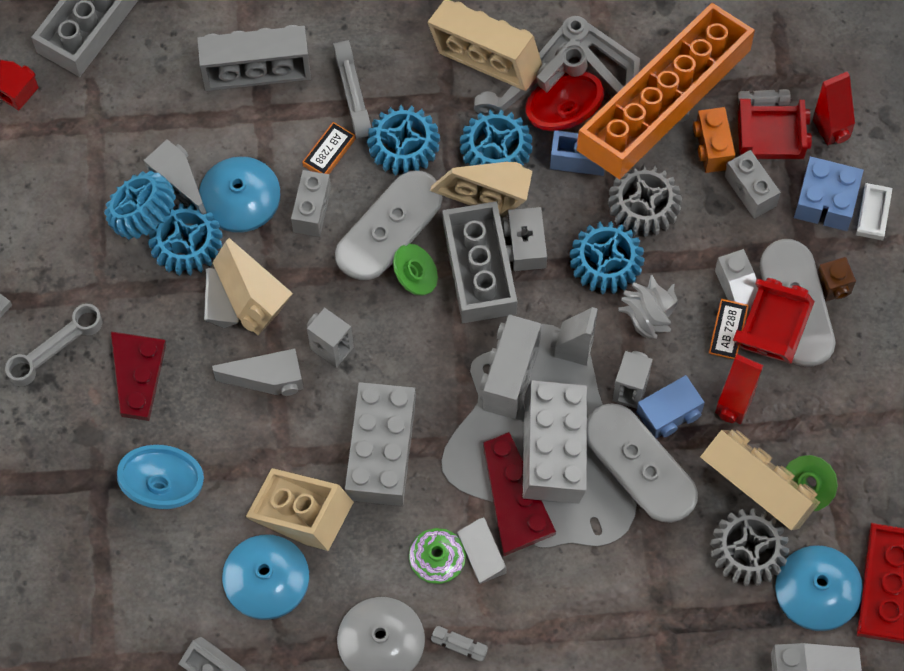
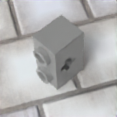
M751 150L727 163L725 178L754 219L777 207L781 192Z
M302 171L291 217L294 233L320 237L331 192L330 174Z
M541 207L508 210V220H503L504 236H510L511 245H506L509 262L513 261V270L546 268L547 252Z
M325 307L319 314L315 313L308 321L307 332L310 349L337 368L354 348L351 326Z
M625 351L615 381L613 402L637 409L638 402L643 399L649 381L653 359L648 358L642 352L633 351L631 353Z

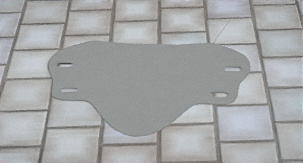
M541 324L540 347L526 390L531 380L587 386L588 420L589 415L596 408L603 405L598 392L591 355H589L587 366L555 358V347H551V341L554 331H560V328L554 325ZM490 351L475 358L471 364L470 372L478 393V403L456 429L445 446L442 457V471L448 481L460 491L493 502L483 442L510 432L523 460L524 397L516 419L484 411V400L480 399L482 392L480 385L484 375L483 366L488 364ZM588 444L586 492L579 504L542 500L556 530V535L534 545L538 547H552L566 543L600 546L616 541L629 530L635 517L637 502L600 461ZM592 517L598 518L602 528L601 535L594 534L590 524Z

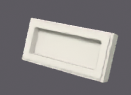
M865 183L856 231L857 236L878 240L884 239L892 188Z

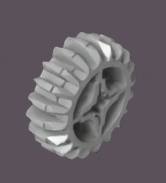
M643 165L641 166V171H637L633 166L630 169V174L626 173L620 180L618 178L614 180V186L609 189L608 205L611 206V216H616V225L624 223V232L632 228L634 236L638 234V231H643V235L646 238L649 231L652 230L657 236L660 228L666 231L669 229V223H675L676 215L680 214L682 197L678 195L680 193L679 186H674V177L666 179L667 173L665 170L659 174L656 173V166L651 171H648L646 166ZM635 187V194L623 201V196L626 192ZM666 201V207L661 212L655 214V207L660 206L661 202Z
M754 508L751 509L749 515H746L745 511L740 509L738 517L731 512L728 514V521L721 519L719 522L720 528H715L713 531V535L716 538L711 540L710 546L716 549L711 552V557L720 558L715 563L716 568L725 566L726 568L722 575L727 577L732 573L734 575L733 583H737L739 577L744 579V586L749 585L750 579H753L756 586L760 585L761 577L765 581L770 582L772 574L779 575L781 572L779 566H785L787 562L783 556L789 553V548L784 546L789 541L788 537L780 536L784 532L783 526L774 527L777 522L776 518H772L770 521L765 520L767 516L766 511L762 512L760 517L756 516ZM741 529V540L727 546V538L734 531ZM752 529L762 532L765 536L756 535ZM746 541L752 544L751 547L755 546L753 554L752 551H748V548H744ZM767 549H772V558L759 566V554L765 553ZM733 558L743 559L747 566L738 563Z

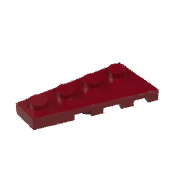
M510 432L483 442L503 557L556 535V530L542 500L523 499V460Z

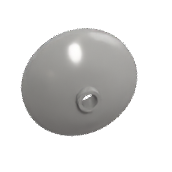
M375 597L358 603L344 616L338 630L337 645L340 657L349 671H412L422 657L425 646V634L419 617L408 605L389 597ZM377 631H384L386 636L383 639H378L375 637Z

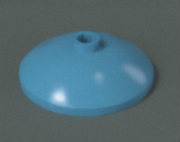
M232 157L217 163L206 173L199 189L206 212H211L214 220L219 222L220 228L229 232L252 231L267 223L278 209L281 196L279 182L275 173L263 162L250 157ZM236 184H242V185H243V186H242L241 188H239V189L234 188V185H236Z
M147 445L130 451L121 459L117 470V481L123 493L136 503L153 509H173L190 503L199 495L204 480L201 466L191 455L183 450L166 445Z
M258 535L241 542L230 553L223 568V587L230 603L242 614L254 619H275L291 612L303 600L309 585V568L303 553L291 541L276 535ZM263 567L270 569L266 575H261L259 571Z
M808 546L793 552L786 558L785 566L780 567L781 572L776 577L775 592L781 609L790 620L809 630L829 631L846 624L856 614L862 600L863 583L857 567L846 555L826 546ZM817 579H824L827 585H818Z

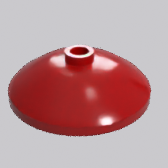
M584 72L576 77L565 73L548 92H545L538 86L531 93L526 103L527 117L535 127L542 130L563 131L574 128L595 114L603 101L604 88L601 81L591 73Z

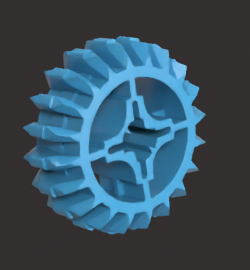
M400 105L399 111H394L390 107L388 115L381 112L379 120L373 119V128H369L368 137L370 138L367 139V146L370 148V156L375 157L377 166L383 164L385 172L393 168L395 176L399 170H402L405 174L409 170L419 171V166L427 169L428 161L434 162L435 153L439 151L440 134L437 133L438 127L436 123L432 124L430 115L424 117L422 109L415 113L412 105L408 111L404 110V107ZM413 127L420 131L424 137H420V134L414 133L411 130V128ZM382 143L388 144V147L395 149L396 154L387 150Z
M490 109L488 116H484L480 112L478 120L471 118L469 126L463 128L464 135L460 137V153L464 155V163L473 166L500 162H517L524 166L523 163L529 162V154L532 153L533 148L531 145L532 136L529 134L528 125L522 126L523 120L521 117L514 120L512 112L504 116L502 109L498 114H493V111ZM485 133V140L475 147L476 140ZM517 142V149L508 156L507 150L512 148V144Z
M151 170L145 173L143 171L138 176L132 175V178L128 181L124 180V184L121 187H116L117 191L110 195L111 200L106 203L107 209L104 213L107 216L106 221L116 234L127 239H132L133 237L138 239L142 234L147 236L149 231L152 229L156 230L160 223H164V218L171 215L169 210L175 206L173 202L176 199L175 190L172 188L171 183L163 175L161 176L159 172L154 173Z
M180 203L178 210L174 211L173 208L169 210L171 215L164 218V223H160L156 230L152 229L149 231L151 239H149L148 245L152 249V257L154 259L157 258V264L160 267L165 265L168 272L175 268L179 276L183 270H187L188 275L191 276L192 269L197 268L202 273L203 264L211 267V258H216L218 255L217 249L222 248V241L220 239H222L223 235L219 229V222L214 220L211 212L202 215L198 209L194 210L195 206L192 203L188 206V209H184L183 204ZM175 228V232L168 236V240L165 241L167 234ZM181 233H183L185 238L188 237L190 246L186 241H183ZM206 238L203 246L196 251V246Z
M612 221L608 223V227H603V224L599 222L597 229L589 225L587 233L581 231L578 234L579 240L575 239L573 241L572 247L574 249L570 250V257L572 258L570 267L575 269V278L582 277V286L590 283L591 291H594L596 287H600L602 295L606 292V288H610L611 292L615 294L617 286L625 291L627 289V282L633 284L636 281L635 276L641 274V266L644 265V258L641 257L644 250L643 247H639V237L632 238V230L624 233V226L622 224L617 229L613 228ZM618 245L627 253L629 260L617 251ZM611 251V258L609 257V260H605L602 265L603 258L605 259V256H608ZM585 256L589 257L590 261L597 265L596 270L589 266ZM610 271H615V272H616V273L606 274V273H608V272H610Z

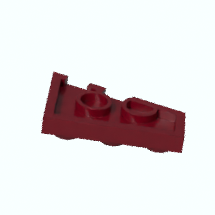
M111 332L120 414L125 418L149 421L166 349V340Z

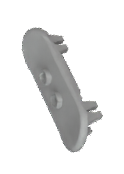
M410 171L400 175L340 240L335 251V259L338 267L344 274L358 280H371L379 277L393 263L394 254L397 249L402 245L407 246L418 236L439 211L442 203V195L430 191L431 186L437 182L432 175L423 171Z
M793 239L775 241L762 254L760 261L762 280L766 281L767 278H773L780 281L782 286L792 288L793 285L803 287L808 290V294L815 301L792 363L804 367L823 364L834 353L836 342L813 255L799 241Z
M613 403L602 405L589 415L587 420V444L640 507L651 518L660 522L672 523L689 516L698 501V491L694 481L630 409Z

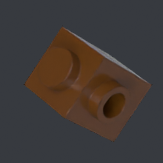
M846 257L820 264L817 273L825 302L833 299H842L852 293L856 280Z

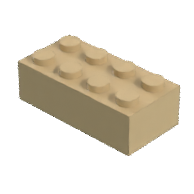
M444 0L428 21L439 54L524 91L535 80L538 70L542 66L534 36L529 31L514 28L506 21L493 19L482 11L469 9L461 2Z
M733 429L731 431L721 430L700 458L790 530L800 529L820 504V501L815 498L818 494L808 485H798L792 479L795 475L784 466H774L770 462L772 457L764 450L749 446L748 442L750 439L740 431H734Z

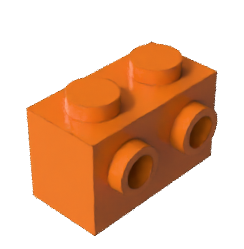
M721 107L699 110L697 121H693L694 136L698 137L700 144L698 145L699 160L704 163L705 173L725 171L727 163L735 159L726 109Z

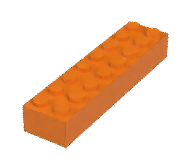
M711 3L579 130L576 150L620 180L751 51L755 30L714 3Z

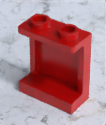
M740 99L737 110L739 156L751 150L757 159L805 158L807 149H811L812 135L807 133L806 126L810 125V109L805 108V100H799L797 106H751V99Z
M767 278L766 281L757 279L755 285L758 287V292L743 331L736 330L733 341L741 349L791 364L815 301L808 294V290L797 285H793L792 288L782 286L780 281L773 278Z

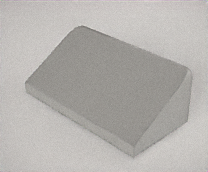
M208 268L206 269L204 320L226 328L237 324L239 319L235 314L216 269Z
M484 517L457 532L479 584L506 574V565Z
M202 637L191 642L179 662V665L187 671H246L242 666Z

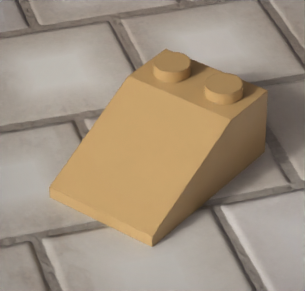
M517 162L452 168L431 186L430 191L470 206L497 201L500 217L504 218L508 215V210L516 209L527 200L532 170L524 168L522 164Z
M230 238L226 240L213 261V265L237 318L241 320L242 325L247 330L259 335L279 314L293 293Z
M272 468L246 517L302 544L329 551L354 502L338 484Z

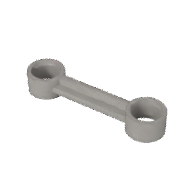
M346 40L333 43L335 59L340 71L356 139L368 137L371 124L361 93L350 42Z
M92 304L78 306L73 312V321L27 356L22 354L12 356L5 366L9 380L16 386L29 385L35 379L36 369L80 335L90 336L96 334L102 327V318L97 307ZM85 313H94L97 316L95 323L88 327L80 326L78 319ZM26 363L30 366L29 373L24 377L16 378L11 375L13 367L17 364Z

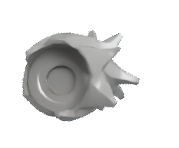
M651 275L648 287L634 282L632 286L638 292L624 291L623 294L627 297H622L621 300L629 306L619 307V312L630 316L635 330L641 336L647 339H657L658 335L655 332H671V328L668 326L671 324V321L668 317L673 313L678 304V299L674 292L675 284L671 285L668 291H666L657 284L653 275Z

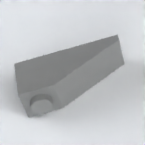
M165 140L143 160L148 172L151 170L154 173L159 172L161 176L163 175L171 183L172 188L175 190L174 194L187 206L192 203L195 206V211L198 209L202 215L206 214L207 212L187 160L188 153L181 145L177 144L175 146L169 140Z
M744 249L718 257L715 272L728 300L749 304L745 319L746 323L758 292V287L755 285L757 279Z
M592 307L563 321L560 331H554L551 347H555V358L587 366L594 341L597 308Z
M295 349L212 366L215 379L218 382L274 395L282 394L284 396L296 394L298 390L303 389Z
M808 643L774 645L771 652L772 671H862L859 648Z

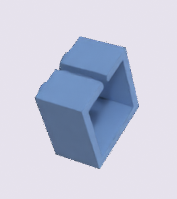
M810 156L794 218L818 224L822 209L826 208L828 211L823 225L848 231L864 170Z

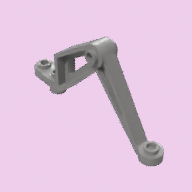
M580 16L567 18L539 52L542 65L546 62L550 63L560 45L563 43L567 44L574 38L585 50L587 70L601 81L603 88L611 98L624 86L589 49L590 46L596 47L627 71L626 84L639 73V57ZM537 77L526 91L512 85L502 98L497 97L493 92H482L475 97L474 110L477 113L481 112L483 115H488L490 109L493 111V114H498L501 109L505 111L538 84ZM689 112L679 122L688 120Z

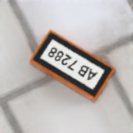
M333 122L303 160V167L312 172L330 174L356 140L355 135Z
M721 298L709 354L735 359L739 347L733 341L736 330L743 331L749 304Z

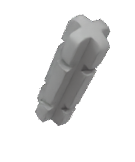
M781 89L778 92H775V90L753 91V93L740 91L738 92L737 101L738 105L740 99H751L753 106H775V103L781 106L789 105L791 96L788 89Z
M436 626L432 633L431 641L440 646L446 644L445 648L465 656L470 654L472 659L480 662L486 657L488 646L480 642L475 644L473 639L453 631L450 634L448 629L441 626Z

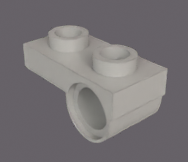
M572 38L567 44L563 43L560 45L550 63H544L538 70L537 80L540 88L548 92L565 72L570 76L576 77L586 71L587 58L581 44ZM572 57L581 58L580 62L576 64L568 62Z

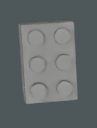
M508 315L506 324L501 323L499 326L497 349L492 348L488 361V364H490L489 372L483 375L480 390H482L480 399L484 400V411L516 419L540 347L541 323Z

